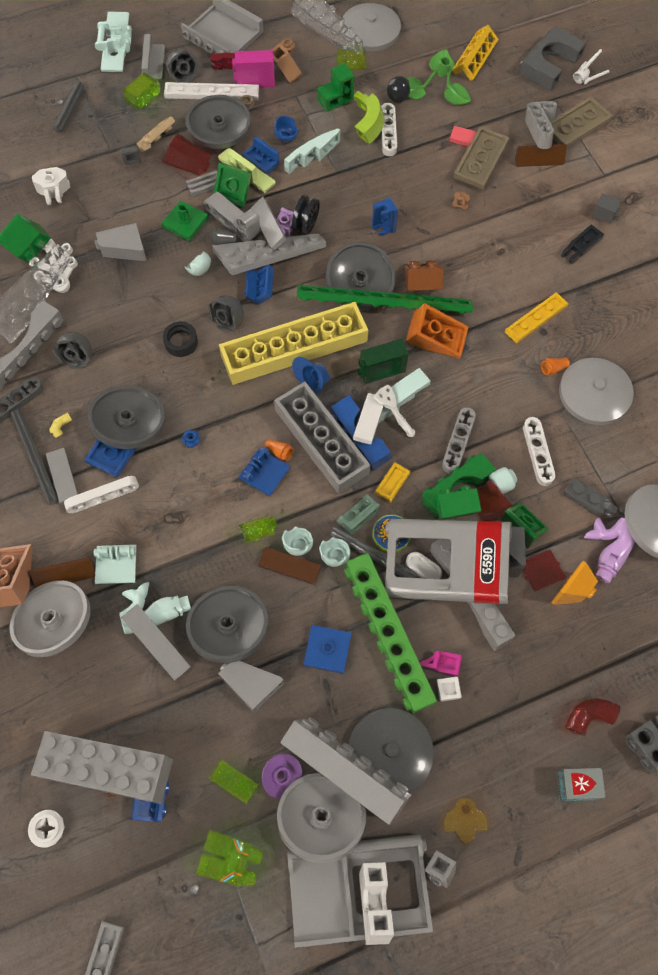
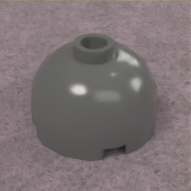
M176 49L168 56L166 66L170 77L177 83H189L197 76L199 63L190 51Z
M223 295L209 304L210 318L212 322L216 321L220 325L217 326L219 330L231 332L241 325L244 318V310L236 298Z
M68 332L61 335L57 340L53 353L61 364L65 365L66 363L72 365L70 366L72 369H81L90 360L92 347L89 340L82 334Z

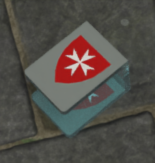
M601 768L563 769L557 772L560 801H592L605 798Z

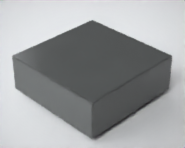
M137 146L121 149L125 165L141 162Z

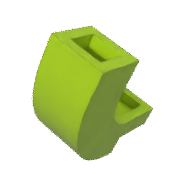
M357 91L354 94V98L358 107L366 111V115L355 125L359 137L370 145L382 131L385 117L380 102L373 93L368 96Z

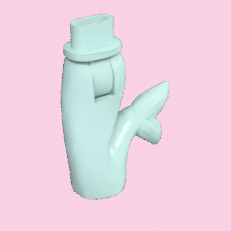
M149 582L143 583L137 590L130 589L122 593L123 596L133 601L128 608L119 613L125 634L134 632L121 617L136 604L143 609ZM178 596L164 597L153 602L144 612L158 626L178 617L179 613L180 616H183V612L190 611L191 607L188 596L180 598Z

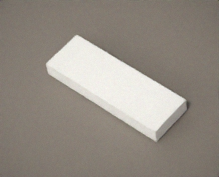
M368 393L353 440L371 445L384 406L374 399L375 394Z

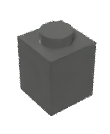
M602 193L592 216L611 223L613 217L617 218L621 208L618 207L621 200Z

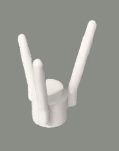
M601 49L588 62L585 61L573 74V79L576 83L587 84L589 81L610 72L606 70L589 77L590 71L587 67L602 52Z

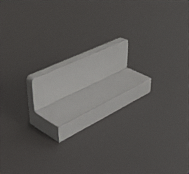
M144 34L141 66L144 81H162L165 45L152 44L151 34Z

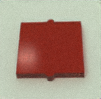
M492 480L481 489H477L481 512H478L483 521H496L498 518H502L505 511L513 506Z
M551 549L526 559V566L523 571L526 575L525 579L529 580L534 592L566 579L559 566L560 562H557Z

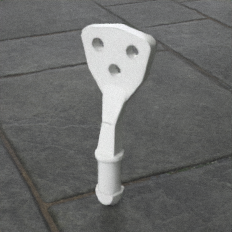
M389 385L380 388L374 395V399L382 406L391 410L398 425L403 428L407 436L414 437L415 430L411 428L398 411L392 388Z

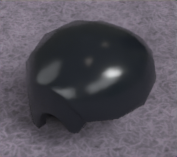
M396 76L389 81L387 86L389 99L395 103H401L409 97L411 89L408 79L403 76Z

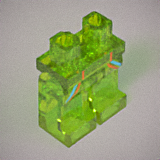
M209 830L203 850L223 856L225 860L202 853L196 875L242 887V885L255 886L258 874L247 871L249 861L261 865L264 852L254 848L252 844Z

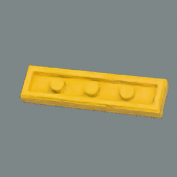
M556 292L506 328L505 333L517 344L564 310L569 303Z

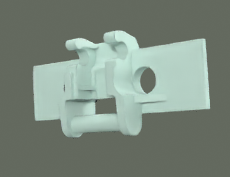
M108 12L107 21L99 22L97 25L99 30L95 48L103 51L101 72H123L124 58L126 53L130 52L132 28L128 25L129 12ZM105 32L106 36H111V38H107V41H104ZM113 52H117V53H118V54L115 55V56H111V55H110V54L113 53Z

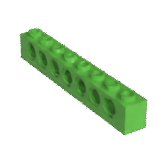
M369 553L346 561L345 575L348 580H352L354 585L352 587L353 593L356 598L359 597L361 600V611L370 620L368 626L371 633L376 634L379 640L376 642L381 653L384 652L387 658L385 660L389 672L393 671L396 678L394 679V684L397 690L403 693L404 698L402 701L406 710H410L413 715L435 705L437 702L435 695ZM365 575L368 580L361 582L358 577ZM374 593L377 598L370 600L366 597V594ZM382 611L385 616L377 618L374 612ZM384 629H390L392 630L393 635L387 637L383 634L382 631ZM398 647L401 649L402 654L396 656L392 654L391 649ZM407 666L410 669V674H402L399 668ZM416 685L419 688V693H410L408 686Z

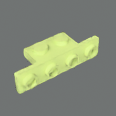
M227 148L218 156L221 162L252 173L250 183L264 193L276 184L275 180L231 148Z

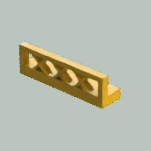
M489 25L476 32L452 69L455 75L464 71L470 81L475 78L499 40ZM488 35L492 39V42H489ZM482 45L485 46V52H482ZM475 55H478L479 62H476ZM469 65H472L473 72L468 68Z

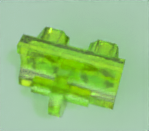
M265 516L242 523L239 527L244 532L243 536L246 543H250L275 534L274 529L277 527L273 516Z

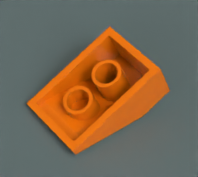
M425 303L413 313L406 342L423 350L460 358L469 327Z

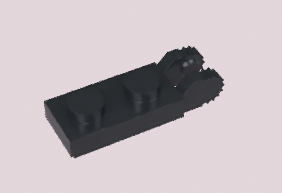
M591 224L570 242L561 253V256L565 258L573 250L575 254L569 260V263L573 264L579 257H582L603 238L604 233Z

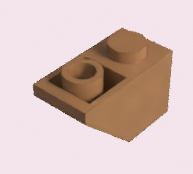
M281 43L272 49L275 66L291 84L302 75V72Z

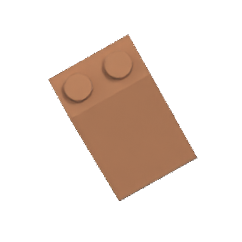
M31 544L0 548V607L23 605L30 585L33 549Z

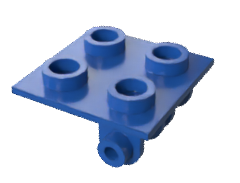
M263 447L256 451L238 478L266 495L271 496L290 466L268 454L269 450Z

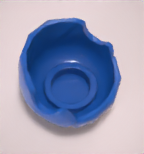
M280 116L275 121L274 133L280 141L291 142L297 137L298 127H296L293 118Z

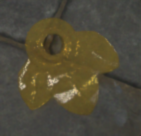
M462 798L455 804V809L447 813L444 820V830L446 833L457 831L459 838L468 845L475 838L477 830H488V820L484 813L477 810L473 800ZM463 805L469 807L468 814L462 812Z

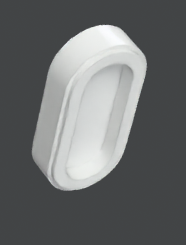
M412 552L407 556L406 567L416 573L419 578L441 579V568L419 552Z

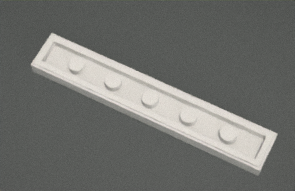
M165 82L164 97L173 99H202L211 95H227L240 100L243 95H250L254 101H258L259 85Z

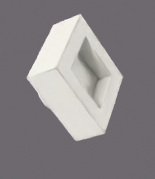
M458 677L437 679L440 702L462 698Z

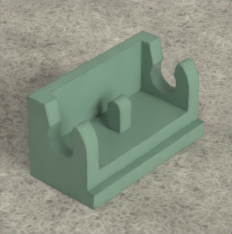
M366 494L348 512L340 516L336 522L347 533L353 535L379 513L380 505Z

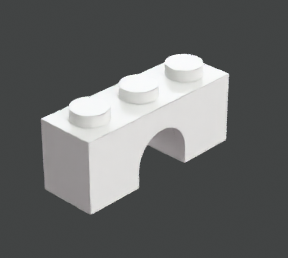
M363 863L359 872L366 945L389 944L394 936L392 913L391 910H387L386 890L388 887L386 863Z

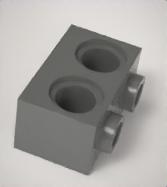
M648 720L624 737L627 740L626 744L629 749L636 752L640 758L642 767L646 771L654 773L658 772V762L654 761L652 757L653 752L658 754V729L651 720ZM639 733L645 736V744L639 740Z

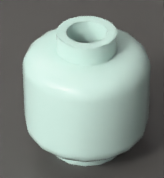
M502 467L489 475L487 485L491 492L495 491L498 495H503L515 489L517 477L512 469Z

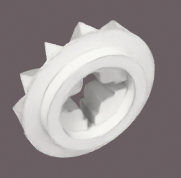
M43 810L37 813L31 819L28 827V835L31 842L43 848L55 845L62 838L65 828L63 818L53 810ZM46 822H48L49 826L55 827V829L48 831L47 836H45V832L38 830V828L45 827Z

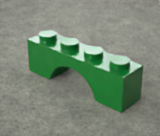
M482 453L476 457L472 455L467 459L465 465L462 467L457 466L449 477L444 476L437 482L434 488L429 487L422 494L421 503L437 519L439 517L435 496L440 495L439 491L452 490L455 486L463 483L480 487L489 480V475L496 471V468Z

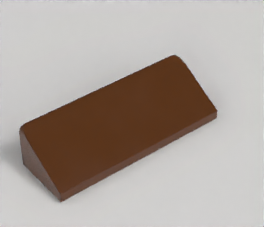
M567 144L552 145L549 149H541L537 145L518 146L515 156L516 166L564 165Z
M90 557L33 569L30 571V575L37 588L42 584L52 581L76 582L94 578L95 565Z

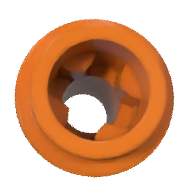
M567 357L546 358L541 363L542 372L549 376L570 366Z
M268 439L265 443V447L281 461H288L293 455L294 448L288 443Z

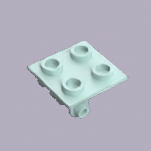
M137 545L97 546V549H94V557H96L95 584L135 583Z

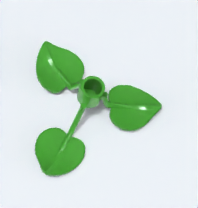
M447 49L438 52L431 58L429 66L434 72L424 85L415 77L406 78L409 80L411 89L408 97L410 99L417 100L423 98L426 94L423 88L429 84L437 73L440 77L447 76L448 89L445 90L444 96L449 103L463 105L471 102L467 90L458 83L450 85V74L453 72L452 69L455 65Z

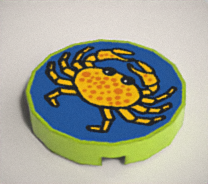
M385 515L379 518L374 525L372 531L373 541L384 552L388 550L386 524L390 522V519H403L400 516ZM399 538L397 540L396 553L406 548L410 538Z

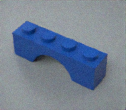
M350 395L331 406L332 417L337 423L341 424L343 431L351 438L373 471L392 459L391 452L381 438L373 439L371 445L353 440L361 412Z

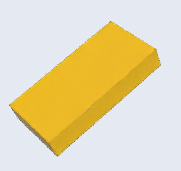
M394 462L375 490V494L391 503L411 471Z

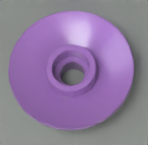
M278 754L266 763L262 772V784L270 796L281 799L285 790L294 781L302 777V768L299 761L289 754ZM281 771L280 778H277L278 772Z

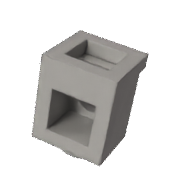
M436 850L425 869L427 877H429L433 884L448 888L456 874V862Z

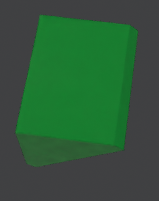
M521 502L507 509L501 519L503 522H511L512 527H524L525 546L527 548L531 547L549 530Z

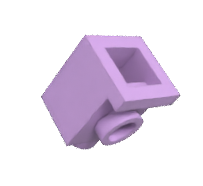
M281 208L277 221L285 236L290 237L294 231L292 228L294 212Z

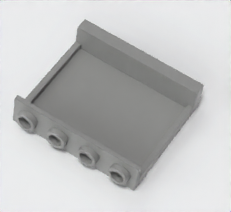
M212 0L213 5L192 24L187 26L181 23L183 37L211 54L244 51L264 32L263 19L229 0Z

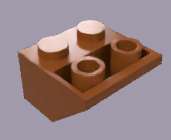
M427 260L426 263L419 264V261H409V264H404L406 288L408 291L443 290V267L436 263L435 260Z

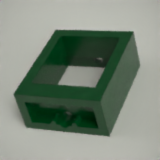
M403 339L360 351V358L358 359L359 368H357L360 379L363 378L365 384L406 372L409 353Z

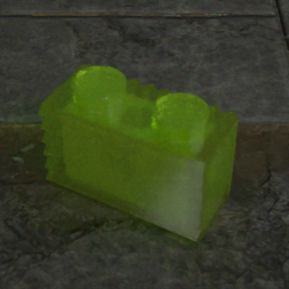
M145 72L123 89L126 102L133 105V107L135 106L138 110L146 106L153 97H157L161 91L159 81Z

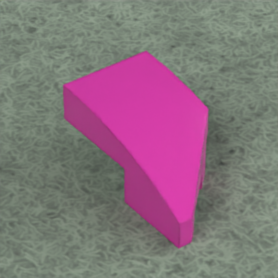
M437 651L427 660L421 661L420 665L422 668L459 677L462 655L443 651L439 653Z

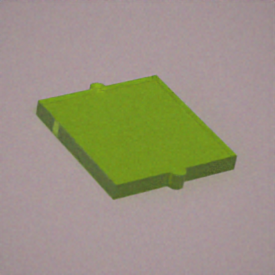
M363 48L337 50L336 62H338V66L345 63L350 70L366 69V57L364 56Z

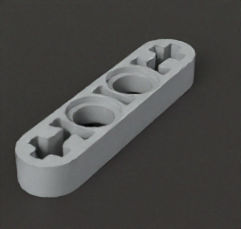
M466 407L459 412L442 462V468L446 473L451 474L460 465L476 416L475 411L471 408ZM468 414L469 418L467 420V423L465 424L463 423L465 415ZM458 429H464L467 434L465 436H460L457 434L456 431ZM455 444L459 445L461 447V451L454 452L451 449V446ZM451 456H452V457H454L455 459H454V462H453V466H452V467H449V466H448V465H449L448 463L450 462V459H451Z

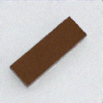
M265 547L259 562V567L315 585L321 569L320 564Z

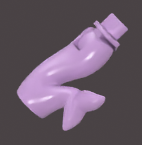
M597 518L594 523V530L587 532L584 538L592 540H612L618 538L601 552L596 567L598 571L595 577L605 583H610L612 578L616 577L617 572L625 563L635 543L627 528L625 518H620L610 529H606L601 519Z

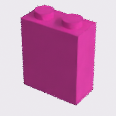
M273 50L235 51V59H232L233 69H236V71H233L234 82H237V84L259 85V88L275 87Z

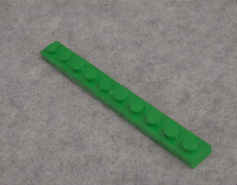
M297 285L296 291L297 298L304 301L316 299L320 302L335 301L339 304L356 302L357 305L370 304L375 307L387 305L390 308H397L399 306L410 310L419 308L426 303L441 312L456 311L460 314L472 313L474 307L471 299Z

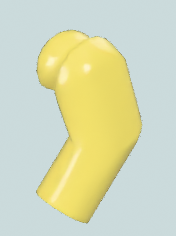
M68 413L53 421L49 429L53 437L61 436L63 432L60 428L72 421Z

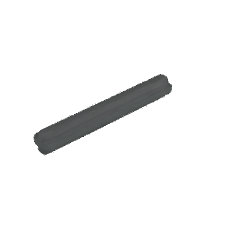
M77 81L74 84L53 126L57 132L63 130L84 89V84L81 81Z

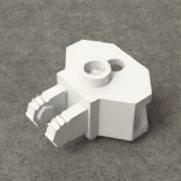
M58 167L41 169L32 176L37 193L45 196L47 205H51V198H56L58 203H62L61 197H63V193L70 188V182L67 179L65 170Z

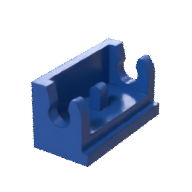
M391 198L373 204L371 227L373 230L384 228L383 231L379 232V236L396 232L398 209Z

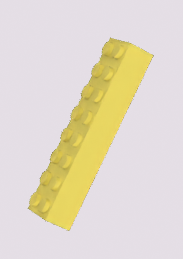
M352 302L219 344V348L232 385L291 367L294 359L297 357L313 360L365 343L368 340V328L356 302Z

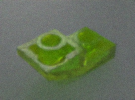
M223 760L219 761L208 778L245 804L258 785Z

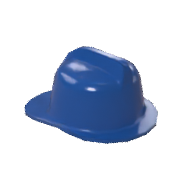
M304 357L294 359L292 369L296 378L301 383L306 382L314 393L321 392L323 385L331 380L325 366L321 363H311Z

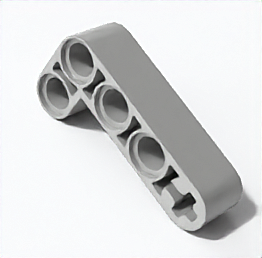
M554 101L531 102L527 104L525 122L537 147L541 149H549L552 146L554 129L550 121L555 119L557 103Z
M215 192L203 202L205 209L233 233H236L244 242L252 240L261 232L260 219L254 210L249 209L245 213L242 212L219 192Z

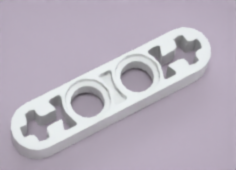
M384 103L381 106L385 117L384 126L381 131L382 152L386 156H394L397 152L395 106L391 103ZM389 121L392 124L386 125L385 122ZM386 134H392L393 136H392V137H386L385 135H386Z
M530 417L526 419L523 431L536 480L542 486H549L555 479L552 460L540 420ZM529 424H532V426H536L534 429V434H532V427H528ZM532 440H539L541 442V446H534L532 444ZM543 456L546 459V463H539L536 457ZM544 468H546V476H550L548 480H546L545 477H542L544 474Z
M127 476L70 497L64 501L67 513H76L138 489L139 484L135 476Z

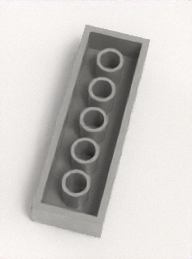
M306 382L301 383L274 400L276 413L338 494L369 475L370 464Z
M309 717L294 720L280 743L390 825L399 816L411 797V794L408 793V788L399 782L397 784L389 779L390 775L384 770L375 769L371 766L372 762L368 758L356 755L354 749L347 743L341 744L336 740L337 736L329 730H322L318 727L320 724L315 719Z
M44 731L31 775L55 782L162 804L173 759L162 754Z

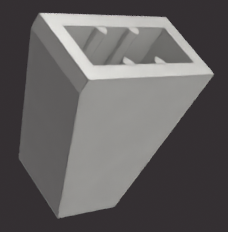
M136 223L96 232L97 240H94L97 251L101 250L103 257L146 261Z
M241 661L224 663L220 668L221 671L218 673L220 678L253 713L284 685V680L280 676Z

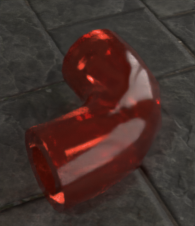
M599 698L584 700L574 707L568 717L565 728L573 733L585 736L590 723L594 720H602L613 725L618 718L620 706Z

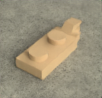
M170 116L161 121L136 143L142 152L151 148V142L154 143L159 140L162 132L166 133L172 129L171 125L175 122L173 117Z

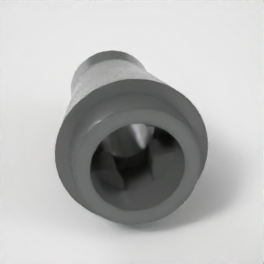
M218 228L212 230V244L236 243V233Z

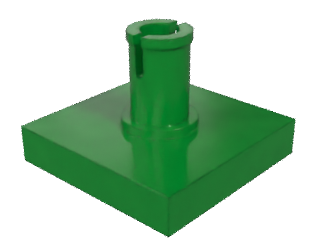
M223 162L219 163L214 193L219 192L231 203L244 207L252 173Z
M179 201L161 225L163 229L190 242L209 217L207 213Z

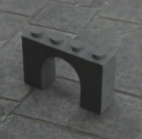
M555 26L546 33L545 38L540 40L534 49H531L528 56L522 59L519 74L551 91L559 82L562 69L546 61L544 56L558 55L575 64L583 55L587 42Z

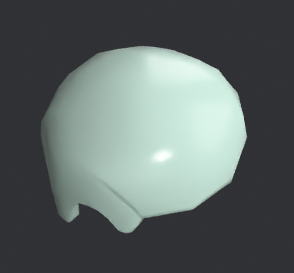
M203 251L185 269L193 276H201L208 271L211 258Z
M294 527L292 530H285L283 533V545L289 554L301 556L311 550L313 538L306 529Z
M332 537L329 541L323 540L319 547L321 559L331 567L341 566L350 558V548L344 540Z

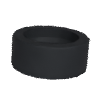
M173 322L163 332L165 348L173 356L185 357L192 354L197 348L198 338L196 330L187 322ZM183 332L191 336V340L183 346H175L170 343L171 337L177 333Z

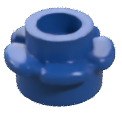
M195 430L185 431L184 436H182L183 444L190 448L196 447L200 442L199 433Z

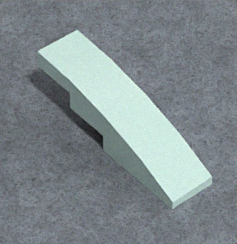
M337 128L324 133L292 152L284 159L285 172L290 174L299 165L306 167L314 158L321 161L340 142V129Z
M420 368L391 387L395 394L398 411L400 406L413 399L417 392L430 385L431 381ZM383 408L379 423L393 414L389 408Z

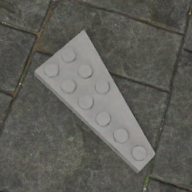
M317 233L286 237L287 240L275 251L270 247L267 239L212 245V249L229 273L236 275L325 248L326 241Z

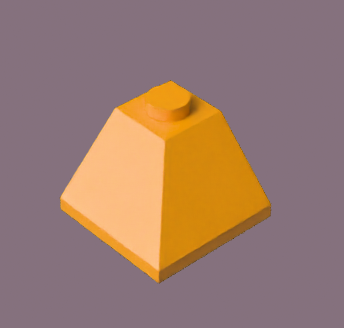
M582 561L555 596L551 602L552 604L582 602L586 597L590 599L597 590L594 586L598 580L586 562Z

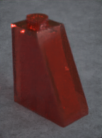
M177 133L171 141L162 162L200 176L203 170L207 172L211 163L209 160L211 155Z

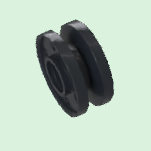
M307 195L300 197L292 218L293 230L299 231L302 228L304 234L308 235L311 233L319 214V199L313 198L310 201Z

